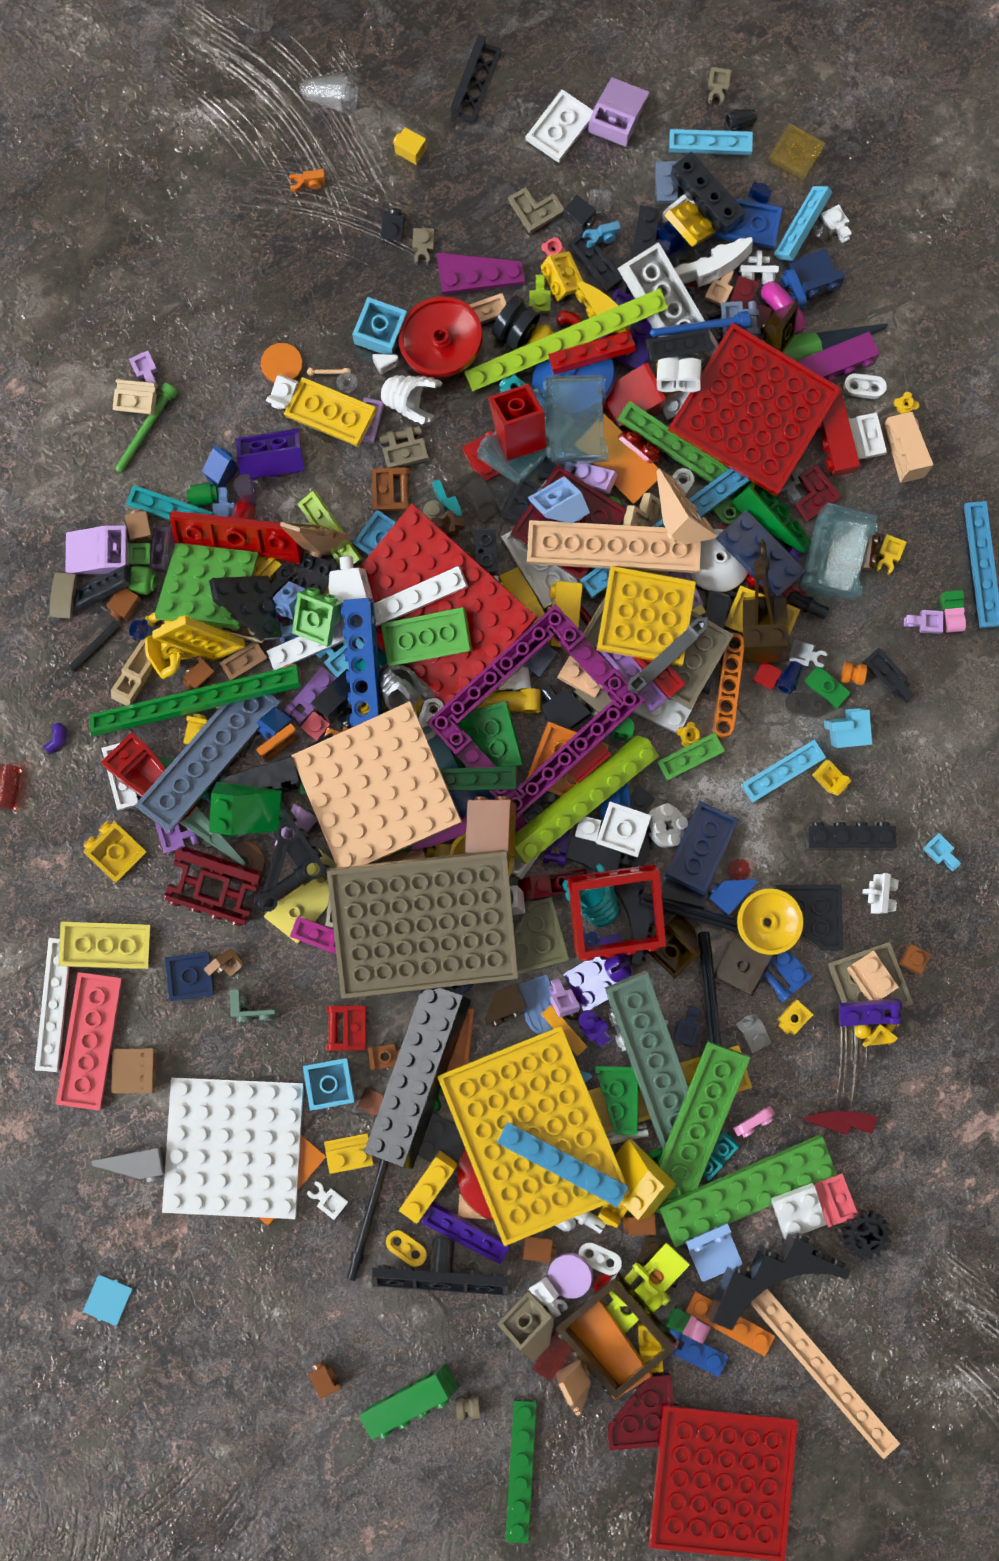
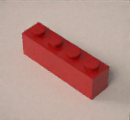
M840 390L817 429L818 432L821 431L822 451H826L827 471H831L832 477L855 473L860 467L842 391Z

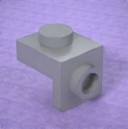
M756 1014L746 1016L736 1023L752 1054L771 1044L767 1031Z

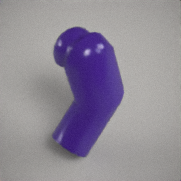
M61 723L53 725L52 740L43 746L49 755L66 743L67 730Z

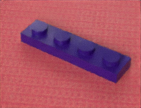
M435 1202L430 1204L421 1222L498 1264L502 1263L511 1245L504 1246L501 1237Z

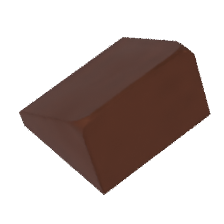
M366 1087L357 1107L377 1116L384 1095Z

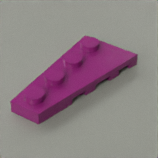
M437 253L442 295L525 284L522 261Z

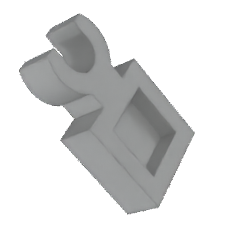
M794 639L790 651V661L810 666L811 661H813L816 666L825 667L826 664L821 663L819 657L820 655L829 656V653L824 650L815 652L816 645Z

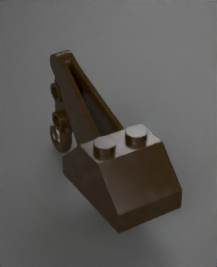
M764 539L760 540L759 558H755L754 562L755 597H743V640L746 663L790 661L787 595L773 596L768 578L769 557H767ZM759 580H763L765 596L758 597Z

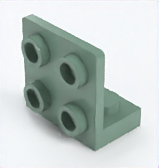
M230 990L231 1017L236 1018L237 1022H252V1017H259L261 1021L275 1020L274 1016H280L278 1010L245 1012L244 1009L248 1008L247 995L241 990Z

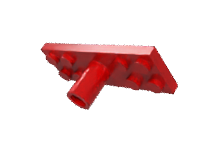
M245 501L236 503L231 517L171 511L169 516L175 544L258 552L259 557L299 561L301 557L300 545L280 527L281 523L253 520L256 512L255 507Z

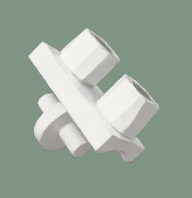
M757 250L756 256H748V263H756V266L741 265L739 266L738 273H741L742 277L754 280L755 273H762V285H765V283L775 280V273H778L779 266H761L762 263H769L770 258L762 256V251Z
M874 874L873 881L869 883V889H863L862 894L868 895V903H871L872 914L896 911L897 902L896 900L889 899V891H897L898 880L891 878V874Z

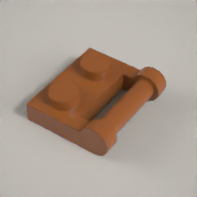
M410 468L372 469L373 512L376 510L380 512H405L411 505L409 503L408 486ZM394 476L400 477L401 502L394 503Z

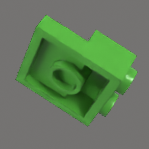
M313 587L298 592L292 633L326 647L332 645L334 628L336 624L340 623L341 605L343 603L337 601V596L332 594L324 596L320 594L319 589Z

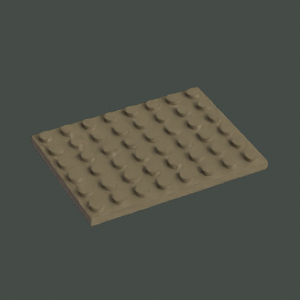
M506 850L327 869L341 999L518 979Z

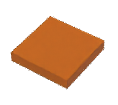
M290 723L256 750L262 759L268 762L297 740L299 734Z

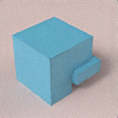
M845 709L846 718L824 720V728L830 730L831 746L843 748L872 744L869 709Z

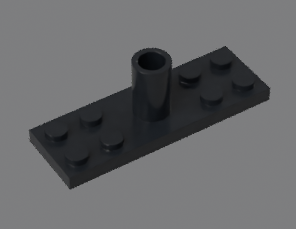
M449 1239L432 1240L430 1271H415L413 1267L409 1266L391 1269L389 1265H378V1268L372 1269V1281L375 1287L507 1296L509 1277H504L503 1273H491V1276L482 1275L478 1271H469L468 1274L452 1273L455 1242Z

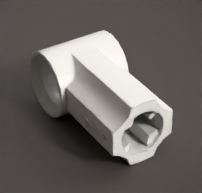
M522 667L498 690L520 691L521 689L531 688L529 668Z

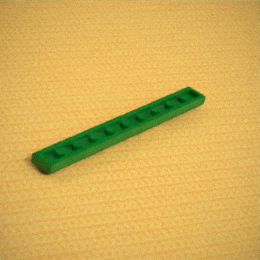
M297 665L89 714L90 733L93 737L299 688L301 687L299 669Z

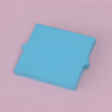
M99 1274L83 1312L96 1317L98 1321L103 1320L117 1326L133 1288L119 1283L118 1279L112 1280Z

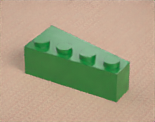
M445 1363L432 1376L430 1373H427L414 1382L413 1386L408 1384L395 1392V1396L390 1394L367 1407L359 1414V1417L371 1440L378 1436L380 1439H383L392 1433L391 1429L397 1426L399 1429H402L411 1423L410 1419L416 1416L418 1419H421L430 1413L429 1409L435 1406L440 1409L450 1402L449 1398L459 1386L447 1363Z

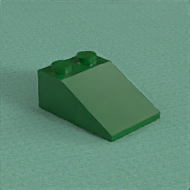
M216 782L211 793L209 832L226 835L274 832L275 827L279 825L280 816L277 811L281 806L282 791Z

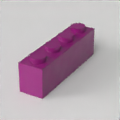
M867 332L797 362L828 381L834 382L838 376L843 374L849 376L860 367L868 368L874 365L880 353L870 332Z

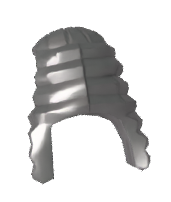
M392 665L387 667L381 674L379 680L380 693L383 695L385 704L390 710L407 702H412L414 706L421 694L428 699L435 697V692L432 691L431 687L406 666Z

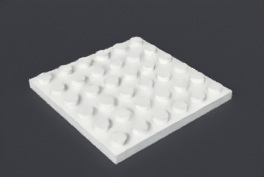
M171 1078L162 1213L296 1219L304 1083Z

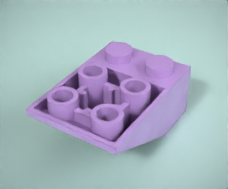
M611 77L590 117L588 132L626 147L650 92Z
M126 525L100 526L67 532L66 573L77 575L108 574L123 565L129 566L130 538Z

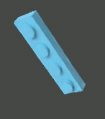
M670 129L669 152L690 153L692 151L693 153L751 155L753 132Z
M812 187L774 253L777 259L794 260L832 194L829 187Z
M814 739L742 783L741 787L750 801L754 803L821 762L826 757Z

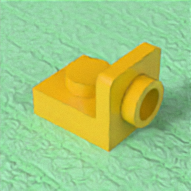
M194 714L193 717L187 716L188 724L183 742L185 745H188L209 721L206 720V716Z

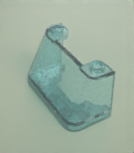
M827 502L820 509L816 519L804 567L806 572L802 575L800 591L850 600L860 597L863 585L860 584L858 578L868 539H870L871 535L875 536L878 529V523H876L877 516Z

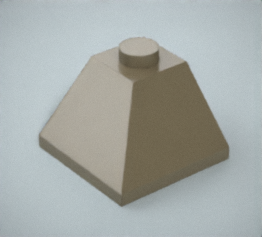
M528 1291L497 1325L516 1347L534 1362L550 1345L554 1319Z

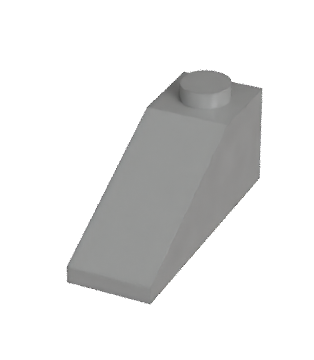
M161 1148L91 1161L92 1166L138 1179L146 1178L147 1182L160 1180V1175L165 1174Z

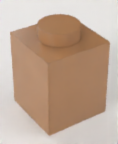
M134 510L130 514L125 515L129 538L132 543L154 541L150 518L146 511Z

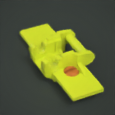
M666 1242L645 1266L642 1267L639 1263L635 1262L632 1266L633 1269L624 1279L629 1284L639 1275L644 1279L635 1291L650 1309L655 1312L661 1305L666 1306L670 1302L669 1295L665 1291L690 1264ZM612 1289L609 1294L613 1300L609 1303L607 1309L626 1334L639 1319L633 1312L630 1314L622 1312L621 1307L627 1305Z

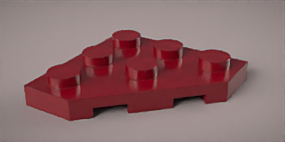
M671 1374L651 1375V1377L643 1381L607 1425L609 1451L659 1447L663 1405L674 1406Z

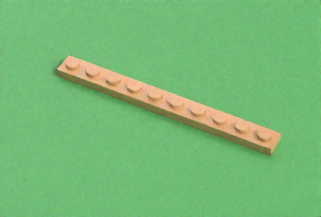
M768 1289L750 1303L883 1459L900 1445Z

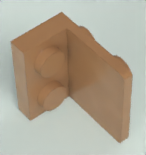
M113 1049L111 1092L156 1093L157 1049Z

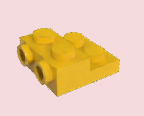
M113 820L111 823L106 821L99 829L101 833L96 838L90 837L84 843L85 849L83 852L116 883L147 851Z

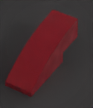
M826 1111L803 1117V1121L844 1135H849L850 1128L872 1134L877 1120L876 1116L852 1111Z

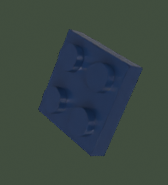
M210 952L165 957L169 1001L214 996L212 974L209 976L204 970L211 963Z

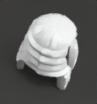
M396 375L387 379L383 384L381 400L386 406L396 409L397 412L402 413L403 416L414 422H419L420 424L431 423L435 420L434 415L419 408L421 392L424 386L436 388L441 387L443 383L438 379L435 380L433 377Z

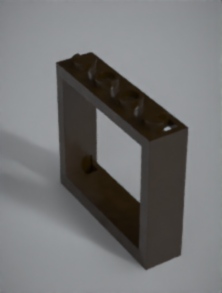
M619 1272L562 1319L555 1328L559 1338L563 1342H567L572 1348L575 1357L587 1365L588 1372L594 1378L597 1377L602 1383L604 1391L615 1399L674 1352L679 1344L675 1336ZM612 1289L663 1347L659 1353L620 1385L569 1327Z

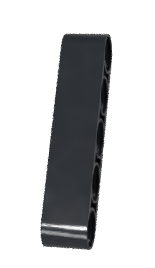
M710 590L705 607L706 612L703 617H708L709 621L724 629L731 595ZM715 668L703 687L702 694L709 695Z

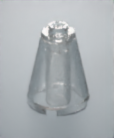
M350 71L305 78L300 84L299 91L304 100L346 115H352L351 110L356 109L359 97V87H355L354 81H358L355 72Z

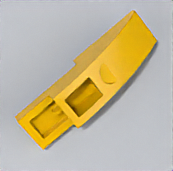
M582 281L577 282L575 295L578 301L584 303L587 307L586 312L589 318L618 306L610 297L597 288ZM631 324L611 333L614 335L628 331L631 328Z

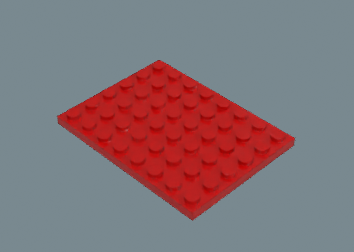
M411 504L359 568H363L366 571L374 603L457 566L461 567L468 588L390 621L466 608L472 645L471 652L403 664V666L415 672L418 678L423 679L431 687L432 691L435 692V697L433 698L439 699L445 706L527 631L538 617L416 505ZM382 626L376 628L377 645L386 653Z

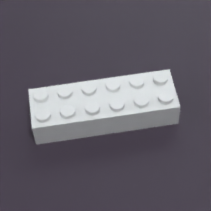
M659 242L618 268L635 299L661 288L668 309L647 317L652 328L705 321ZM709 329L711 351L673 357V359L701 360L702 368L708 364L719 344Z

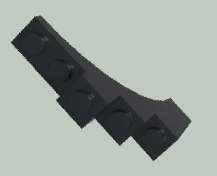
M571 836L566 860L580 864L594 873H598L596 866L599 863L605 867L606 871L618 870V867L623 866L622 863L625 855L619 851L598 845L594 841ZM645 882L614 885V891L619 897L629 919L632 940L651 937L653 928H650L649 925H655L654 908L641 905L639 903L640 897H638L644 891ZM640 950L638 953L632 954L630 964L640 966L641 962H645L648 950Z
M788 1233L779 1254L766 1249V1252L757 1250L749 1271L738 1266L735 1269L727 1266L706 1317L712 1323L733 1331L738 1319L749 1304L763 1291L776 1283L797 1275L814 1273L833 1275L847 1280L851 1271L844 1267V1262L836 1258H832L831 1261L825 1259V1254L814 1250L815 1246L808 1242L809 1238L800 1233L794 1236Z

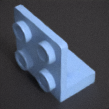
M723 1223L718 1228L716 1226L711 1231L708 1230L700 1236H695L693 1239L685 1241L700 1279L703 1282L725 1273L727 1266L734 1269L736 1266L742 1265V1260L732 1240L731 1231L727 1223Z

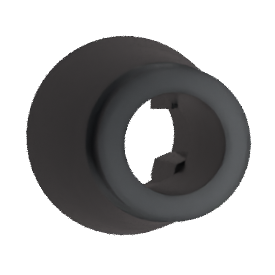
M731 109L725 114V123L728 129L737 130L757 121L755 109Z

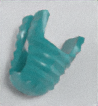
M600 863L596 866L598 872L606 871L605 867ZM564 880L563 888L566 891V898L570 902L568 880ZM613 886L579 891L581 914L588 918V921L593 926L598 928L606 927L616 920L619 914V904Z

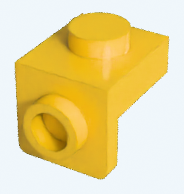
M827 759L812 774L828 793L836 796L843 793L852 781L849 777L844 776Z
M620 1202L618 1208L608 1203L602 1206L598 1217L605 1224L617 1228L628 1209L622 1202Z

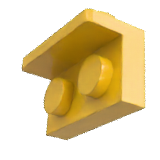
M569 251L549 255L541 265L542 273L546 277L557 302L561 301L566 295L574 294L577 282H584Z

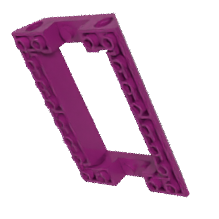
M556 604L426 722L467 768L496 767L458 725L555 638L612 701L517 787V790H489L495 798L499 796L509 797V800L516 803V818L645 701L639 693L628 692L627 680L606 662L585 639V635Z

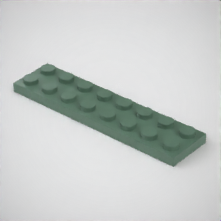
M643 971L609 985L604 989L660 1146L664 1150L689 1088L648 972Z

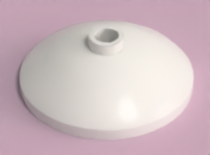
M713 529L717 536L723 531V529ZM715 537L714 539L701 541L699 573H689V575L698 586L707 591L727 592L740 585L746 578L748 571ZM716 555H723L724 560H718Z

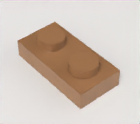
M252 642L220 662V665L231 681L238 679L268 659L259 644Z

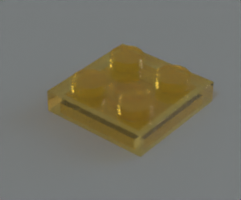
M789 124L768 160L804 180L826 143Z

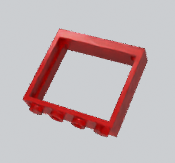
M654 864L567 877L574 948L579 960L591 961L595 957L600 956L612 958L620 953L636 954L640 950L657 951L660 947H666L660 873ZM651 880L656 936L585 947L579 891Z

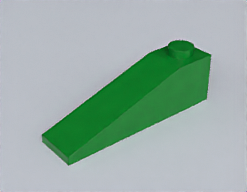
M750 481L731 501L738 512L744 513L747 510L769 533L801 553L805 552L811 544L810 539L799 522L794 519L792 520L788 511L790 508L787 503L782 504L778 496H775L754 482Z

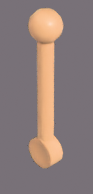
M309 368L307 374L309 376L314 374L350 375L351 369L315 370L314 368Z

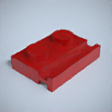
M599 742L568 772L580 783L612 754Z

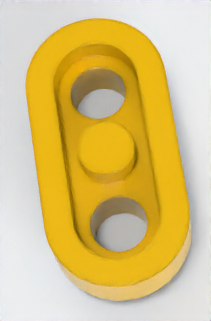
M394 1230L386 1238V1246L389 1251L410 1266L417 1267L425 1262L427 1257L425 1247L405 1232ZM399 1237L402 1240L401 1245H395L393 1243L394 1238ZM414 1250L420 1253V1257L417 1259L411 1255Z

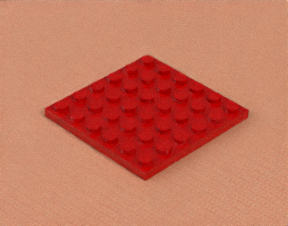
M732 322L701 374L700 390L689 393L669 426L668 431L775 496H778L842 388Z
M663 1405L649 1547L653 1549L785 1561L798 1420Z

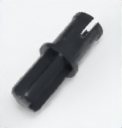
M795 591L790 592L787 597V602L803 609L804 613L809 612L822 620L828 615L829 607L814 601L813 597L807 598Z

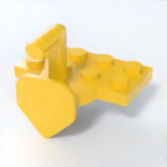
M155 612L145 617L147 624L152 627L159 621L155 617ZM180 616L175 621L164 620L165 624L153 630V635L145 639L146 656L162 679L174 675L179 669L181 660L200 656L210 661H216L245 647L244 639L207 625L204 622L192 619L189 616Z

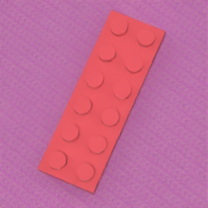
M78 972L56 1105L99 1111L102 1109L122 978Z

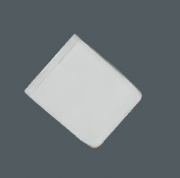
M372 355L373 362L380 375L399 365L397 355Z

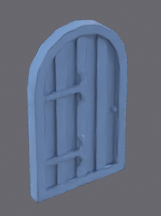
M547 974L519 984L528 1008L524 1009V1016L530 1029L536 1034H543L553 1030L540 1015L543 1010L552 1005L550 1001L552 994L549 990L551 984Z

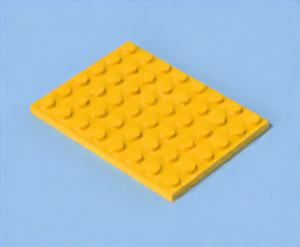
M561 1026L437 1076L504 1246L608 1204V1202L497 1144L507 1122L626 1185ZM628 1188L623 1197L630 1195Z

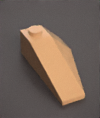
M659 468L656 471L663 523L668 530V537L675 542L678 540L684 545L714 539L717 535L710 523L704 517L701 519L696 512L698 508L685 497L687 494L676 480Z
M577 1360L556 1371L558 1384L570 1408L579 1416L583 1411L591 1385L589 1377L592 1375L588 1372L587 1365L585 1363L582 1364L581 1360Z

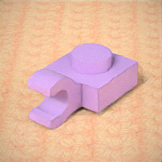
M149 351L129 359L139 380L145 378L147 383L157 384L152 374L158 372Z
M921 610L920 616L907 615V618H904V627L920 626V633L941 634L943 632V611Z
M559 978L551 980L552 986H549L552 994L550 1001L558 1017L578 1012L580 1006L572 990L565 991Z

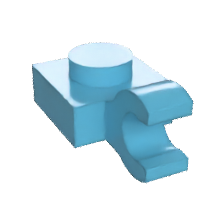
M940 833L923 848L937 864L943 860L951 871H954L961 864L950 853L955 848Z

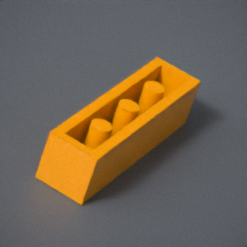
M549 1005L540 1013L552 1029L562 1027L570 1049L576 1056L587 1048L562 1017H558L552 1005Z

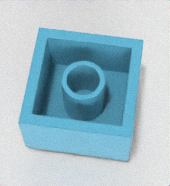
M367 297L352 334L354 344L384 355H394L399 344V331L407 311Z
M349 1058L303 1066L310 1111L356 1102Z

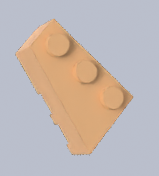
M913 412L888 417L884 426L900 483L925 478L932 468L933 462L919 430L917 418L914 417Z

